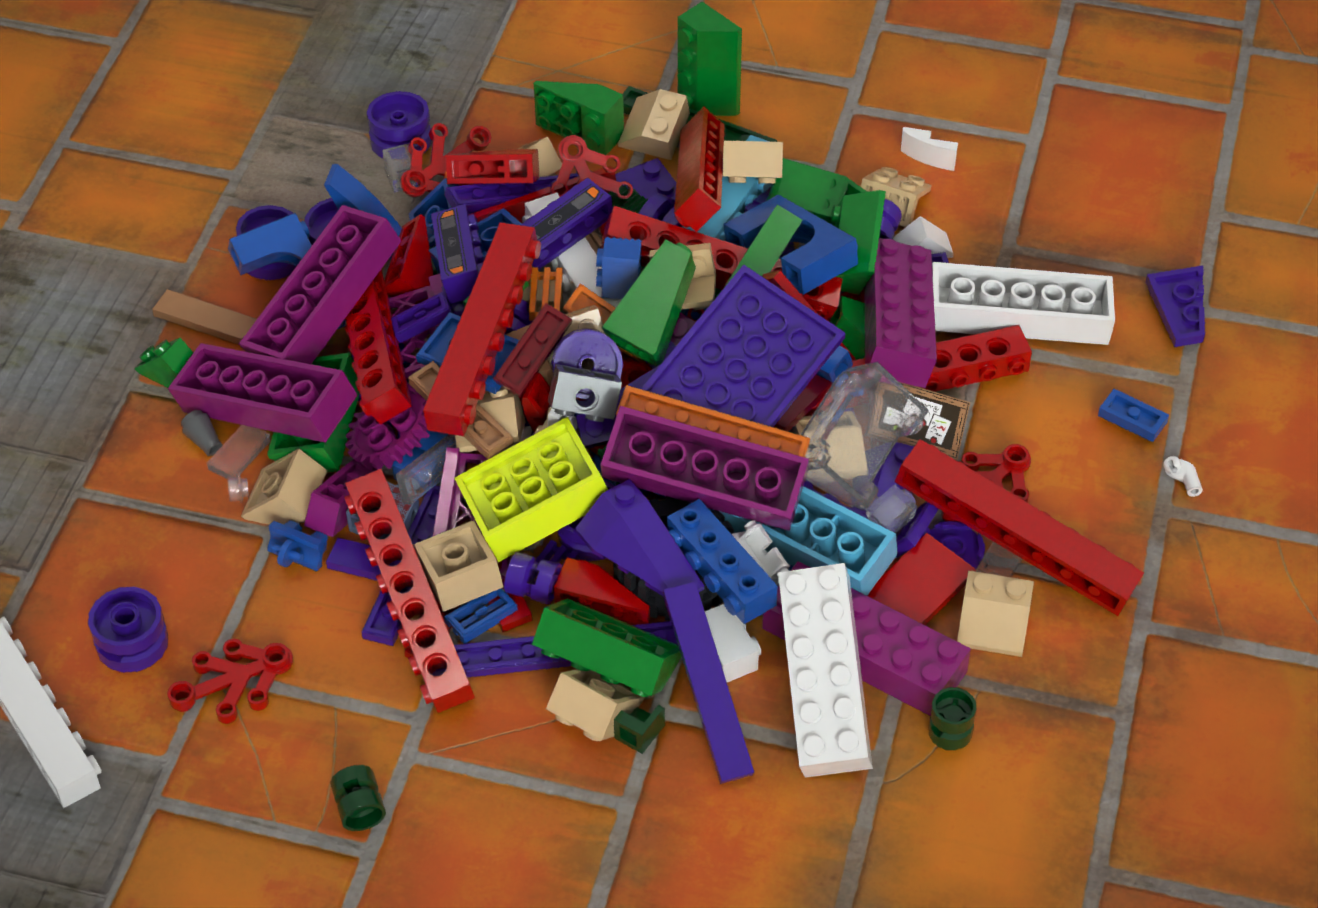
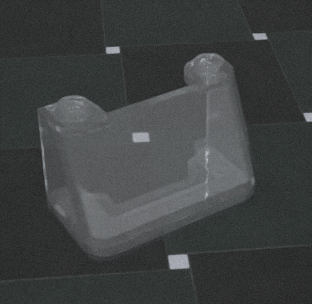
M878 362L846 369L836 378L801 433L802 436L810 438V445L805 457L809 459L808 473L805 480L833 495L851 508L856 507L862 511L870 509L878 500L879 488L872 482L899 437L916 434L924 424L923 419L929 410Z

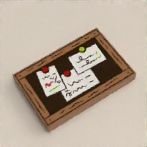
M880 378L865 437L885 443L895 441L910 446H915L919 439L929 445L937 447L941 452L957 461L970 402L913 385Z

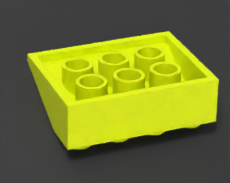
M568 417L454 478L498 562L585 516L601 494L608 490Z

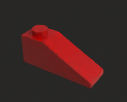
M538 149L447 154V184L534 183L539 179Z
M421 214L402 226L399 235L401 242L393 253L384 280L387 294L391 297L430 286L429 277L434 276L431 256L428 251L430 248L425 217ZM428 298L418 300L414 304L421 303L427 300Z
M566 558L554 586L555 603L568 598L630 625L650 623V606L601 567L591 564L586 560Z

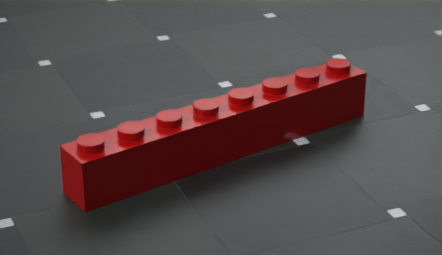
M704 106L681 129L674 206L676 220L685 228L691 227L695 232L721 208L725 124Z
M499 223L424 406L423 413L428 431L464 436L468 425L474 423L477 402L482 400L485 395V382L488 375L491 376L494 372L496 354L503 349L504 334L506 329L511 328L513 324L514 309L516 304L519 305L522 301L524 283L530 280L532 263L540 255L541 242L537 240L535 227Z
M919 439L901 464L895 483L1116 616H1119L1144 575V572L1137 569L1132 563L1122 560L1107 551L1105 547L1095 544L1080 535L1075 529L1065 526L1052 518L1048 513L1038 510L1023 501L1018 495L1001 488L991 479L981 476L968 468L964 463L956 461L941 452L937 447L929 445Z

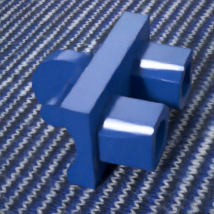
M291 520L285 524L273 521L269 525L270 541L267 551L278 555L277 563L280 566L288 567L292 562H295L314 571H318L322 567L323 553L327 549L328 537L326 534L318 531L311 535L302 532V527L299 523Z

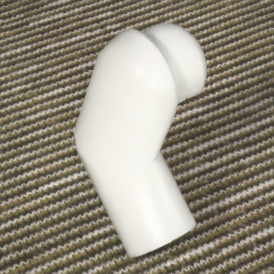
M1170 456L1165 459L1163 466L1166 474L1184 483L1189 496L1195 497L1202 493L1203 489L1193 464L1176 456Z

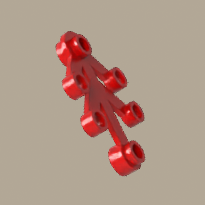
M436 123L429 131V137L432 140L431 162L424 170H422V157L427 149V143L424 139L416 137L408 145V151L411 154L410 170L405 171L400 179L401 188L407 195L420 197L426 191L431 192L441 182L430 179L436 175L445 176L446 155L443 156L448 129L444 124ZM484 126L473 127L467 135V140L447 154L485 150L492 139L490 131ZM434 130L441 131L443 136L436 135ZM473 138H478L481 144L475 142ZM413 144L420 145L422 150H416ZM410 181H415L418 187L411 185Z
M570 135L561 140L558 146V153L563 162L557 180L550 186L551 194L555 193L554 187L557 184L564 186V192L559 195L560 197L569 191L567 182L573 167H575L579 176L577 185L586 178H589L600 188L615 193L620 199H627L632 195L633 187L629 182H618L592 173L585 162L588 161L601 165L606 172L612 173L620 168L621 163L617 156H606L588 149L586 142L576 135ZM571 144L577 147V153L574 156L570 155L567 151L568 146ZM609 158L614 159L616 162L614 169H609L606 166ZM623 184L629 189L628 194L625 196L619 193V187ZM606 222L599 227V232L602 237L604 234Z
M1011 444L1001 454H977L975 452L963 454L962 463L981 476L991 479L1001 488H1003L1002 480L1011 474L1013 488L1010 493L1022 496L1023 501L1028 503L1029 491L1025 488L1024 472L1031 465V456L1024 446ZM967 461H973L974 464H969ZM980 466H998L993 471H978ZM941 511V516L945 522H960L952 516L948 515L947 513Z
M229 639L224 643L223 651L227 660L213 657L206 651L197 652L192 657L195 672L206 674L210 671L222 673V675L195 686L187 681L173 683L167 692L170 705L175 710L185 712L193 707L196 700L230 686L224 700L216 706V714L221 723H232L237 718L236 706L250 678L261 674L256 688L249 691L247 698L251 709L256 711L263 710L269 704L267 693L276 676L287 672L293 664L292 652L281 643H272L261 649L242 644L238 639ZM232 648H238L236 652H229ZM242 657L254 661L247 665L235 663V661L242 659ZM200 661H208L203 665L198 664ZM256 697H263L260 701H253ZM225 710H232L229 714H222Z

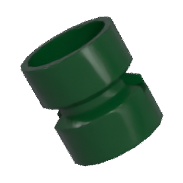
M948 687L940 690L932 701L929 736L932 742L942 749L958 750L970 743L977 709L975 699L966 690L958 687Z
M353 765L346 767L332 777L330 784L335 802L338 804L340 819L345 829L363 831L378 825L386 815L381 794L378 792V784L374 772L369 766Z

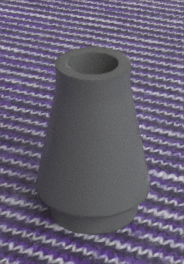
M195 410L182 419L183 434L200 447L207 456H213L222 449L223 445L218 439L208 414L203 413L201 410Z

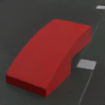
M540 373L536 374L522 397L525 416L534 432L539 425L543 426L550 408L548 402L550 386Z

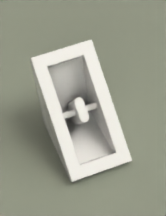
M921 216L893 237V240L911 246L918 245L931 250V254L946 252L947 258L953 257L947 233Z

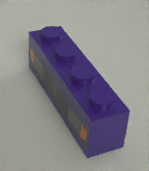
M586 178L521 224L522 226L535 227L537 240L541 242L540 255L538 259H534L532 267H538V270H540L604 224L613 209L611 195L589 178Z
M466 204L431 214L441 281L450 304L465 300L470 296L485 260L481 250L482 243L478 233L479 226L474 213L469 215Z

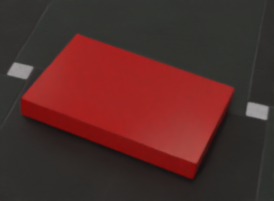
M926 533L915 547L907 551L878 580L867 596L926 625L966 585L968 571L976 572V569L930 534Z

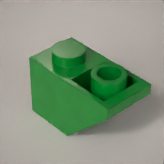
M841 296L838 308L830 319V323L845 332V339L842 343L855 359L865 358V303Z
M181 338L168 342L166 339L156 347L152 345L139 356L142 361L134 369L139 374L168 388L194 352Z

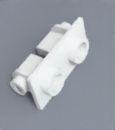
M752 520L744 526L746 531L732 533V535L776 585L779 586L778 572L789 571L790 566L777 547L772 548L767 553L765 549L773 541L762 524H757L755 520Z

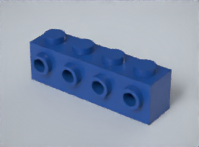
M700 499L667 516V530L694 571L697 570L704 578L707 588L712 593L716 592L720 596L731 615H736L743 624H746L777 606L778 586Z

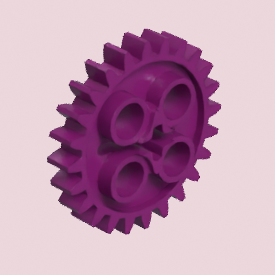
M407 383L412 407L389 420L400 433V438L396 436L395 431L387 422L380 425L373 416L368 417L363 411L362 413L354 414L357 421L348 425L353 431L346 434L349 441L345 446L349 449L348 454L362 468L365 466L369 471L373 468L379 470L385 465L388 469H391L395 460L401 464L405 454L412 457V449L414 447H422L420 440L422 438H429L430 435L426 432L427 426L423 413L426 400L410 384Z

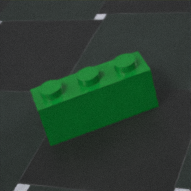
M876 190L844 195L840 203L832 208L830 222L834 223V226L856 238L858 244V264L836 276L843 279L841 291L859 295L874 274L886 191Z

